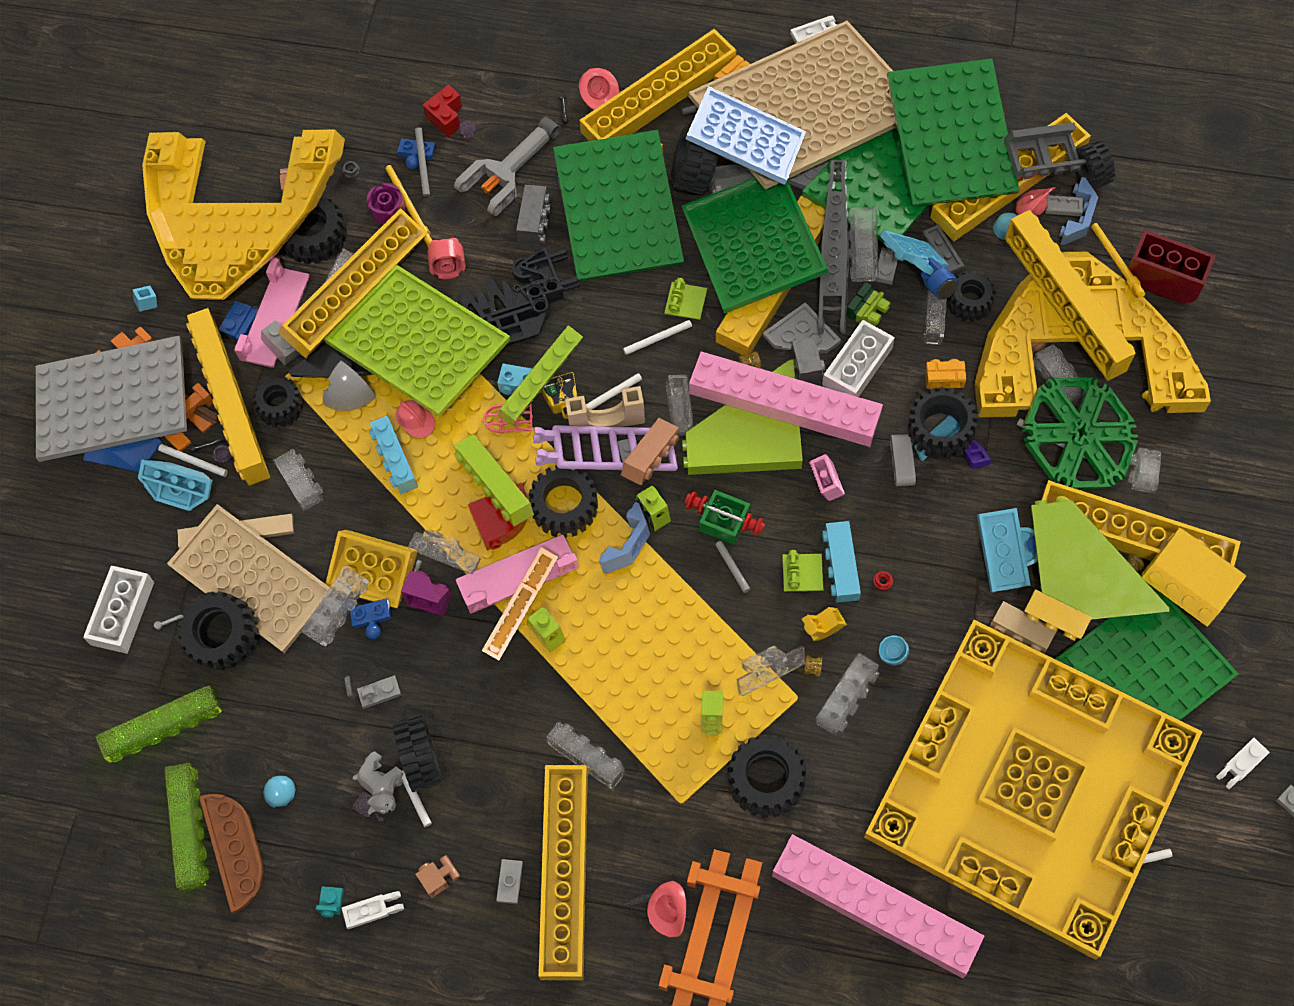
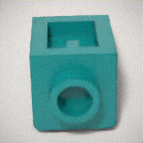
M322 886L319 905H316V910L321 913V916L332 918L334 914L340 915L344 889Z

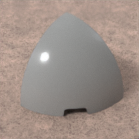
M342 361L337 364L328 378L330 386L323 391V404L339 411L359 409L376 398L367 383Z

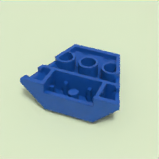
M156 437L85 452L83 460L84 462H96L104 466L110 465L119 469L139 472L141 460H150L158 451L160 444L163 443Z

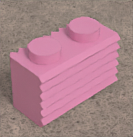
M827 454L810 461L815 480L821 491L820 493L827 501L845 494L834 464Z

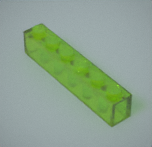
M208 685L95 737L103 758L109 763L117 762L127 754L137 753L147 745L157 744L167 736L177 735L180 730L187 727H195L202 720L216 717L218 713L222 712L214 690Z
M190 763L165 767L176 888L183 892L207 887L206 880L209 879L207 867L204 866V860L207 858L205 847H202L204 830L200 827L202 811L198 807L200 791L199 788H196V780H198L197 769Z

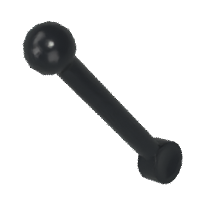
M560 94L559 99L562 103L563 112L562 123L567 124L569 120L566 118V95Z
M222 436L220 439L198 446L192 445L190 446V451L196 452L197 449L220 442L225 443L227 440L225 436Z

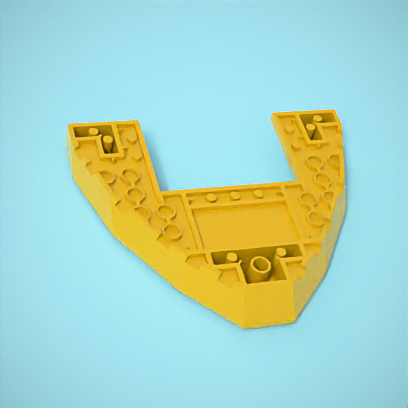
M303 130L302 137H294L281 203H193L206 141L202 138L187 139L180 132L149 133L142 164L147 215L167 265L191 299L224 300L275 257L280 248L317 206L327 186L326 183L329 177L332 176L334 167L342 156L345 139L336 130Z
M1061 252L1064 257L1069 259L1073 269L1080 274L1084 284L1091 289L1095 299L1100 301L1106 314L1111 316L1115 326L1122 331L1126 340H1141L1151 406H1166L1167 413L1205 412L1211 402L1208 384L1202 377L1180 334L1144 297H1138L1136 292L1130 289L1127 280L1089 252ZM1030 274L1018 285L987 334L974 384L978 417H1016L1018 410L1029 409L1037 389L1031 343L1079 342Z

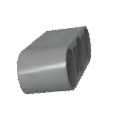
M908 434L890 435L895 486H914L916 484L911 437Z

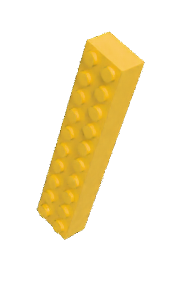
M713 29L580 119L581 133L589 141L635 133L689 96L690 91L712 80L714 75L736 57V49Z
M1067 113L1048 125L1074 122L1076 130L1071 135L1075 148L1088 144L1091 137ZM1062 144L1048 146L1052 164L1069 161L1065 147ZM1032 149L1017 150L1022 169L1038 166ZM1037 175L1030 179L1017 178L1020 190L1017 194L935 204L932 207L930 218L953 241H956L1046 176L1039 177Z
M800 196L797 201L818 245L823 237L826 209ZM791 288L728 312L716 330V343L748 358Z
M400 208L281 326L278 334L302 356L307 358L395 265H399L422 242L427 232Z
M1028 210L1012 218L1005 236L1006 242L1101 373L1109 381L1127 372L1136 354L1133 346L1126 341L1122 331L1113 323L1111 316L1106 314L1100 301L1096 300L1092 295L1091 289L1081 280L1080 274L1073 269L1069 259L1061 253L1058 244L1054 243L1050 238L1049 232L1042 227L1038 217Z
M208 308L187 315L189 323H186L189 333L192 334L193 338L191 340L195 349H197L198 360L203 366L202 372L208 381L207 387L214 398L212 401L215 409L218 410L219 414L217 416L220 424L223 425L224 436L229 442L230 446L228 448L232 457H234L236 471L239 472L242 481L246 480L249 486L269 479V472L218 327Z
M1049 480L1046 484L1041 500H1047V503H1055V499L1067 498V501H1073L1116 550L1152 561L1180 527L1231 565H1235L1240 541Z
M545 765L539 948L540 980H583L588 770L586 765Z

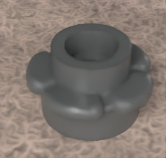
M353 161L346 162L343 166L345 176L347 178L358 176L359 166Z

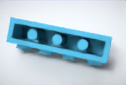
M388 416L370 422L372 430H369L372 440H377L379 444L376 446L379 456H384L385 461L382 463L386 472H391L392 476L389 479L393 488L397 487L400 495L418 488Z

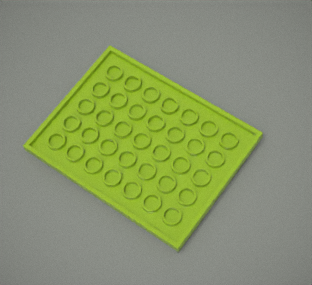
M395 265L324 340L325 343L440 417L510 341V336L400 266Z

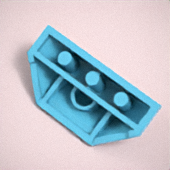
M141 460L138 479L144 484L154 500L190 511L209 499L212 480L203 472L170 462Z

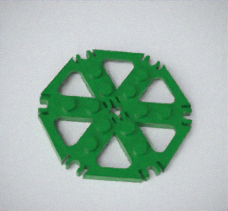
M1052 378L1046 382L1049 389L1044 384L1036 389L1022 426L1027 427L1022 429V432L1030 434V436L1024 438V441L1027 442L1025 444L1049 479L1051 481L1054 480L1055 483L1060 482V479H1062L1065 486L1074 489H1108L1114 486L1113 478L1119 482L1125 477L1138 440H1133L1138 435H1134L1130 431L1136 428V425L1133 424L1135 421L1110 386L1107 387L1105 383L1100 388L1097 386L1098 379L1092 381L1093 378ZM1079 387L1084 391L1078 411L1065 395L1062 388ZM1104 401L1114 410L1119 418V422L1096 423ZM1041 402L1046 403L1060 423L1037 424L1034 417ZM1082 428L1083 436L1080 437L1078 430ZM1101 443H1121L1124 446V451L1118 465L1114 463ZM1040 444H1065L1056 467L1050 466L1039 450ZM1083 455L1097 473L1098 479L1096 481H1078L1075 476Z

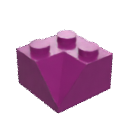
M410 571L401 591L407 606L444 617L452 597L446 585L440 583L437 585L432 584L428 575L422 571Z

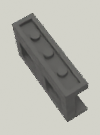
M1075 123L1011 131L1004 138L1015 177L1030 179L1037 175L1044 177L1050 173L1059 175L1065 171H1070L1071 173L1079 171L1081 166L1086 163V160H1079L1071 135L1076 130ZM1062 144L1065 147L1069 161L1052 164L1048 146ZM1032 149L1038 166L1022 169L1017 150Z

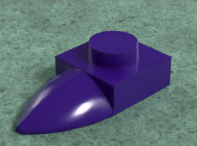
M973 439L972 444L965 451L967 462L972 469L990 465L991 459L980 443Z

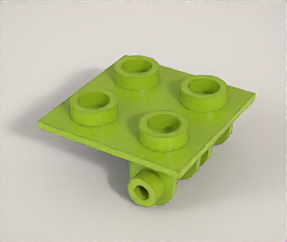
M677 278L671 284L664 314L700 320L707 288L687 285L683 278Z
M790 550L789 554H783L784 592L823 591L822 554H797L796 550Z

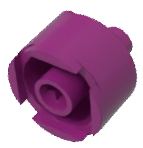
M390 183L381 184L382 186L377 188L376 186L373 187L367 195V204L371 217L382 225L400 208L405 212V204L400 190L397 186Z

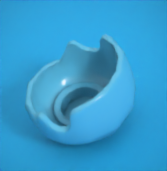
M1014 213L1001 214L993 225L995 235L1004 240L1010 220L1018 215Z
M892 635L885 637L880 643L879 655L886 664L899 665L907 659L909 647L902 637Z
M287 776L272 777L264 787L263 795L265 801L274 808L286 806L294 798L296 791L294 782Z

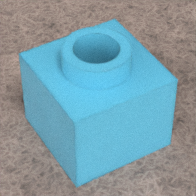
M151 286L133 289L134 302L139 312L157 308L156 295Z

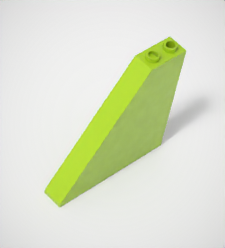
M794 360L787 361L774 370L773 373L795 379ZM724 405L687 431L686 440H682L683 451H687V457H683L684 468H688V475L802 469L803 460L799 426L729 405Z
M1067 498L1055 499V503H1047V500L1035 501V505H1031L1042 593L1091 616V619L1169 612V607L1073 501H1067Z

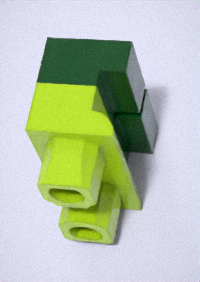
M865 282L848 305L847 317L858 323L864 320L877 326L882 315L876 313V310L878 309L886 313L890 307V302L883 298V292L878 293L871 288L872 285Z

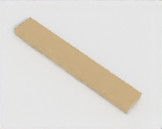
M292 514L241 521L262 538L294 534ZM197 527L178 529L179 549Z

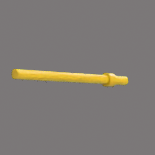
M386 166L385 169L393 184L400 190L404 204L412 219L427 232L424 241L429 248L430 242L433 241L430 237L429 229L427 226H424L392 166Z
M1094 223L1091 226L1092 230L1127 279L1128 286L1136 292L1138 297H1143L1145 292L1140 286V281L1130 272L1099 225Z

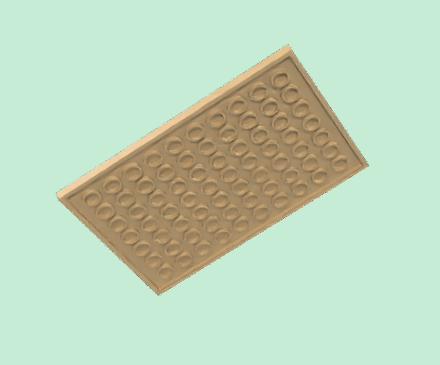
M848 21L689 92V98L698 109L709 86L806 131L788 179L896 128L887 80V72L893 70ZM749 169L765 190L779 183Z

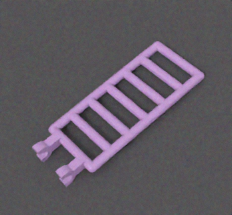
M555 425L552 430H544L543 428L535 427L533 443L554 441L555 452L537 449L536 466L556 463L559 469L622 470L624 462L620 460L616 434L628 436L631 453L637 446L635 435H646L650 428ZM560 433L572 434L575 461H564ZM579 433L590 434L594 462H583ZM598 434H609L613 462H602ZM671 446L668 454L669 463H661L653 471H676L678 469L674 446Z

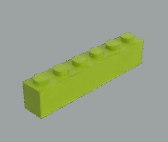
M568 325L500 408L498 416L513 427L577 348L583 336Z
M474 434L454 444L456 453H454L455 458L459 463L462 462L464 464V469L468 474L473 475L472 477L476 485L482 486L485 496L487 498L491 497L494 507L501 510V514L506 522L510 521L513 526H516L534 515L529 500Z

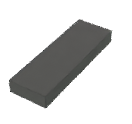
M939 225L922 231V236L926 242L949 264L947 268L952 274L964 269L963 262Z

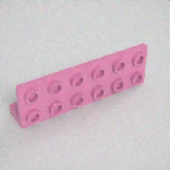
M273 257L266 271L270 283L248 336L240 334L234 349L240 361L271 368L275 367L278 358L261 340V330L275 320L282 326L297 311L310 278L307 273L284 269L280 260Z
M564 535L555 537L457 578L456 582L470 614L512 597L541 547L559 557L545 582L579 569L577 558L574 553L572 554Z

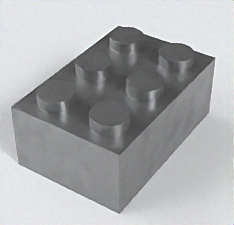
M525 185L516 229L520 250L537 251L542 248V245H545L546 234H544V231L548 230L549 225L547 215L551 214L550 194H547L546 186Z

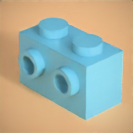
M502 364L497 382L499 392L511 395L532 369Z

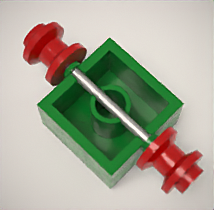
M714 490L709 503H707L708 496L703 498L697 497V492L695 491L691 494L688 493L684 502L687 505L686 509L690 510L693 507L698 509V514L701 515L703 513L699 522V531L735 545L741 531L745 532L749 529L757 537L765 529L766 523H763L764 518H759L758 520L752 518L750 503Z

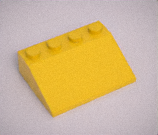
M1179 527L1145 568L1141 577L1208 627L1237 590L1246 575Z
M349 530L338 531L326 585L333 590L374 602L388 599L391 607L398 608L403 597L402 588L409 572L413 571L418 550Z

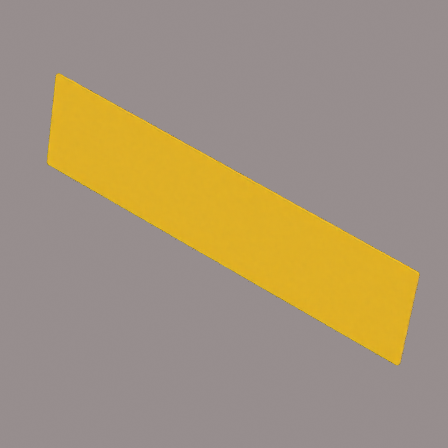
M289 373L285 376L296 384L306 403L466 575L555 538L551 536L550 530L548 533L543 532L542 526L538 527L535 519L531 516L527 519L522 531L514 539L502 544L501 547L495 550L490 549L487 551L468 504L486 496L482 491V486L476 485L472 477L473 475L468 474L464 469V464L462 462L459 463L455 458L454 453H456L454 444L474 434L514 484L522 483L528 500L533 480L538 482L537 475L540 473L546 475L545 469L549 467L551 471L556 470L555 465L557 464L546 463L545 465L536 466L537 449L547 452H555V449L547 441L533 443L534 428L533 431L494 433L486 428L483 420L484 413L491 406L504 404L507 400L481 374L472 381L440 417L427 410L434 418L435 427L432 433L424 438L411 436L395 420V413L400 406V402L412 399L375 375L360 377L371 388L376 398L364 407L351 411L334 410L323 404V391L330 386L328 378L291 377ZM499 408L493 409L489 413H497ZM385 416L389 418L418 487L401 495L397 487L393 488L389 479L392 476L391 472H386L382 463L385 461L384 456H379L376 446L379 444L377 440H372L369 430H372L370 422ZM486 416V423L499 421V416ZM521 416V417L518 419V421H522V420H525V419ZM522 423L518 425V429L530 428V424ZM510 424L502 426V430L515 429V424L513 427ZM499 425L489 426L492 429L499 430ZM559 486L548 493L545 504L554 512L567 513L579 505L582 496L573 487ZM597 493L598 509L596 518L592 517V525L585 524L586 531L582 533L579 529L577 530V536L572 537L571 533H567V538H565L572 554L574 553L577 558L579 569L545 582L517 630L675 800L683 804L731 761L733 752L738 750V746L741 743L746 744L749 738L758 737L797 701L798 696L647 542H645L633 564L607 574L603 573L599 563L601 554L606 551L608 546L622 551V547L629 540L633 528ZM512 597L494 605L504 613ZM542 607L548 611L560 626L565 638V642L550 653L527 626V618ZM702 691H723L722 733H718L715 736L701 733Z

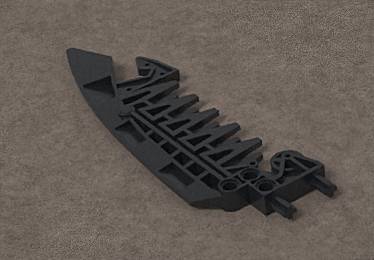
M545 247L537 250L529 257L516 259L512 264V273L515 280L522 283L530 282L529 284L523 286L515 284L512 291L506 280L502 281L503 295L492 277H486L489 302L482 291L477 289L478 303L465 284L459 287L462 306L466 309L472 306L480 318L509 335L510 341L506 344L507 346L539 336L545 321L550 316L548 304L564 299L563 292L580 287L576 277L560 282L553 263L568 259L566 250L562 249L548 254ZM495 298L499 299L504 309L496 311ZM534 316V318L519 322V320ZM328 344L289 370L291 377L329 378L337 364L342 361L359 376L374 375Z

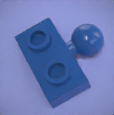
M401 138L397 150L398 156L407 157L406 166L409 169H416L419 166L416 140ZM423 141L425 159L432 160L436 145L434 142Z
M388 599L350 608L352 626L354 628L367 626L365 634L369 639H377L381 635V628L376 623L392 619Z

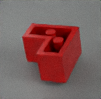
M447 85L423 104L424 114L447 137L461 128L459 116L456 113L462 108L460 94Z

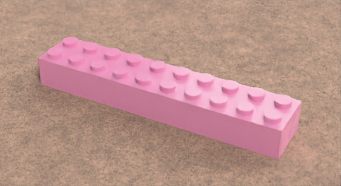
M704 352L700 353L689 382V394L868 447L871 446L883 404Z
M793 834L773 870L772 877L961 978L966 976L984 938V935Z

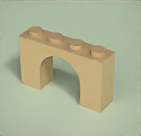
M640 386L622 389V401L615 407L605 410L587 408L584 396L565 399L569 426L625 427L645 423L644 402Z

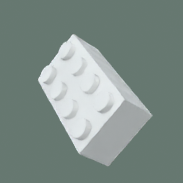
M862 320L823 375L822 385L828 389L859 397L892 350L895 337Z
M111 566L83 638L92 646L128 654L154 585L151 577L146 573Z

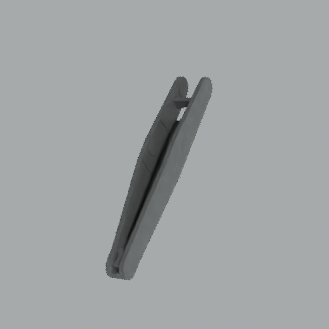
M831 160L830 180L821 255L829 273L820 276L819 334L824 333L825 313H841L840 333L846 334L849 277L846 160ZM835 182L842 183V191H834ZM842 296L841 306H825V297Z

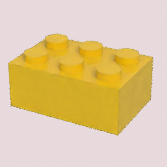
M1036 589L1024 612L1028 613L1027 618L1038 622L1040 619L1046 622L1045 627L1051 630L1065 631L1063 635L1074 641L1076 638H1082L1092 618Z

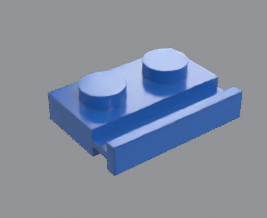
M235 301L218 329L220 334L233 339H239L240 334L248 335L259 309H253L249 305Z

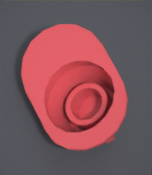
M415 401L400 402V406L395 413L397 423L413 437L424 438L430 435L435 427L433 416Z

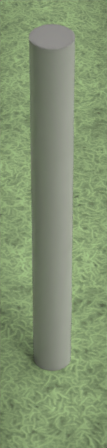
M415 128L423 196H430L422 128Z

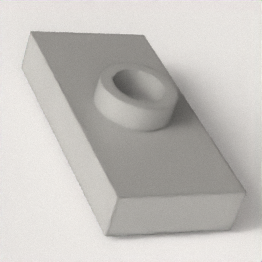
M1048 196L1045 214L1082 216L1083 198Z
M502 859L497 902L518 904L523 861Z

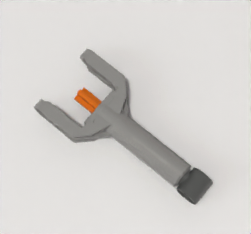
M548 117L542 118L538 127L502 162L491 159L476 160L456 179L454 188L459 192L468 191L487 173V176L490 178L481 186V189L486 194L490 193L498 184L504 187L490 200L487 209L488 213L497 216L517 197L515 173L549 141V137L555 139L559 135L561 126Z

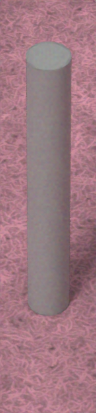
M722 541L715 544L742 591L744 593L748 592L750 587Z

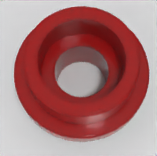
M881 571L875 574L873 584L879 590H888L893 584V578L888 572ZM884 579L886 583L881 584L879 580Z

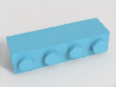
M849 521L826 523L825 530L822 531L823 542L827 543L825 558L830 562L827 570L828 577L832 578L833 585H830L831 596H835L836 603L857 601L860 599L861 591Z

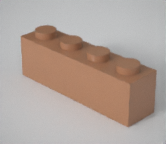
M658 418L624 461L621 476L639 485H642L646 479L649 480L653 474V469L660 466L663 456L667 457L671 446L677 444L679 427Z

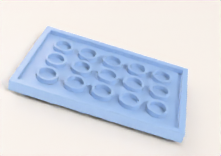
M708 86L685 139L785 185L806 131Z

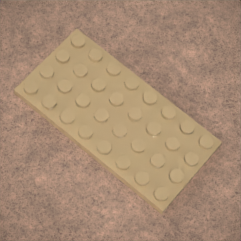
M218 504L167 563L204 593L212 591L217 593L220 591L245 601L255 612L253 616L258 619V625H255V627L259 629V634L283 653L288 650L334 593L333 589Z

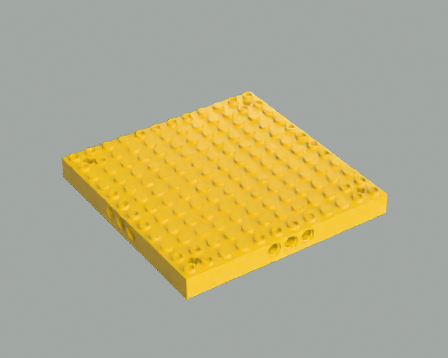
M973 620L864 838L1096 960L1101 957L1202 731ZM980 647L985 648L983 653L979 652ZM1169 740L1173 741V747L1169 746ZM892 823L896 824L898 831L894 830V832H891L888 824L890 826ZM1086 924L1089 926L1088 930L1091 931L1087 934L1084 933V928L1082 927Z

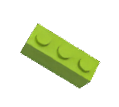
M702 691L701 733L710 736L722 733L723 691Z

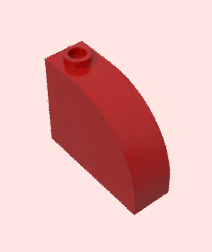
M522 483L516 484L519 490L527 498ZM484 497L468 504L472 518L487 551L498 549L502 544L514 539L527 522L526 519L516 526H513L510 521L506 522L501 514V510L494 507L491 497Z

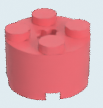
M457 238L433 240L430 242L427 254L429 270L433 276L436 274L440 279H452L459 276L462 270L464 272L466 267L464 250Z

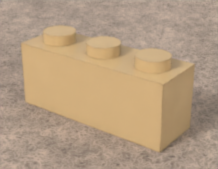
M1003 601L990 628L1045 654L1057 631L1045 627L1046 623L1040 620L1035 622L1027 618V613Z

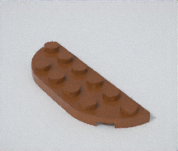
M203 795L199 797L229 907L231 913L234 914L245 908L255 898L261 887L264 873L261 854L250 817L245 809L237 801L224 795Z

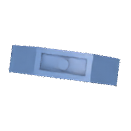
M1084 177L1081 178L1080 183L1075 184L1073 193L1076 194L1075 197L1083 198V212H1085V215L1080 217L1079 223L1068 220L1066 227L1062 226L1059 237H1062L1061 245H1066L1086 236L1098 196Z
M637 502L627 512L626 517L629 526L633 530L629 540L624 543L622 551L608 546L606 551L600 556L599 563L603 573L607 574L633 564L650 536L643 512Z

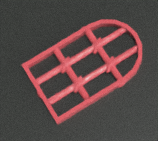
M532 403L530 404V411L523 413L530 414V420H517L515 429L502 430V426L509 423L502 422L501 417H499L497 422L486 423V416H498L499 413L489 412L496 408L500 410L504 404L491 406L484 413V424L491 432L533 431ZM530 423V428L518 429V425ZM499 425V430L492 429L489 426Z

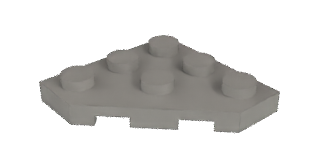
M806 303L763 332V337L774 349L791 350L792 341L814 337L816 344L819 343L821 353L827 354L841 343V339L826 324L824 333L819 334V316Z

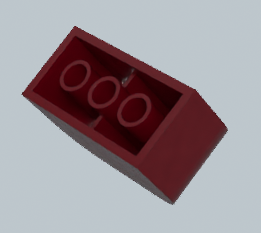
M1144 230L1128 269L1133 276L1138 278L1142 289L1176 302L1192 303L1199 297L1216 255Z

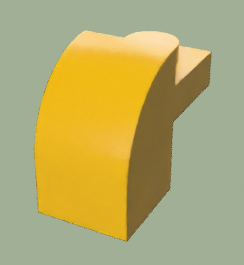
M828 607L817 616L807 615L802 618L805 624L804 629L811 635L814 641L824 639L847 625L838 608Z

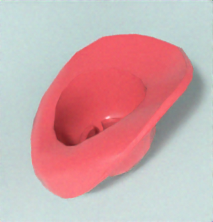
M589 69L582 75L579 81L581 97L587 106L593 110L619 94L618 82L611 72L606 69Z
M1056 187L1031 190L1023 194L1016 203L1017 215L1028 210L1036 216L1042 214L1047 207L1049 194Z
M675 881L661 884L651 895L647 909L650 924L656 931L670 938L678 937L682 934L686 918L685 893L681 885Z

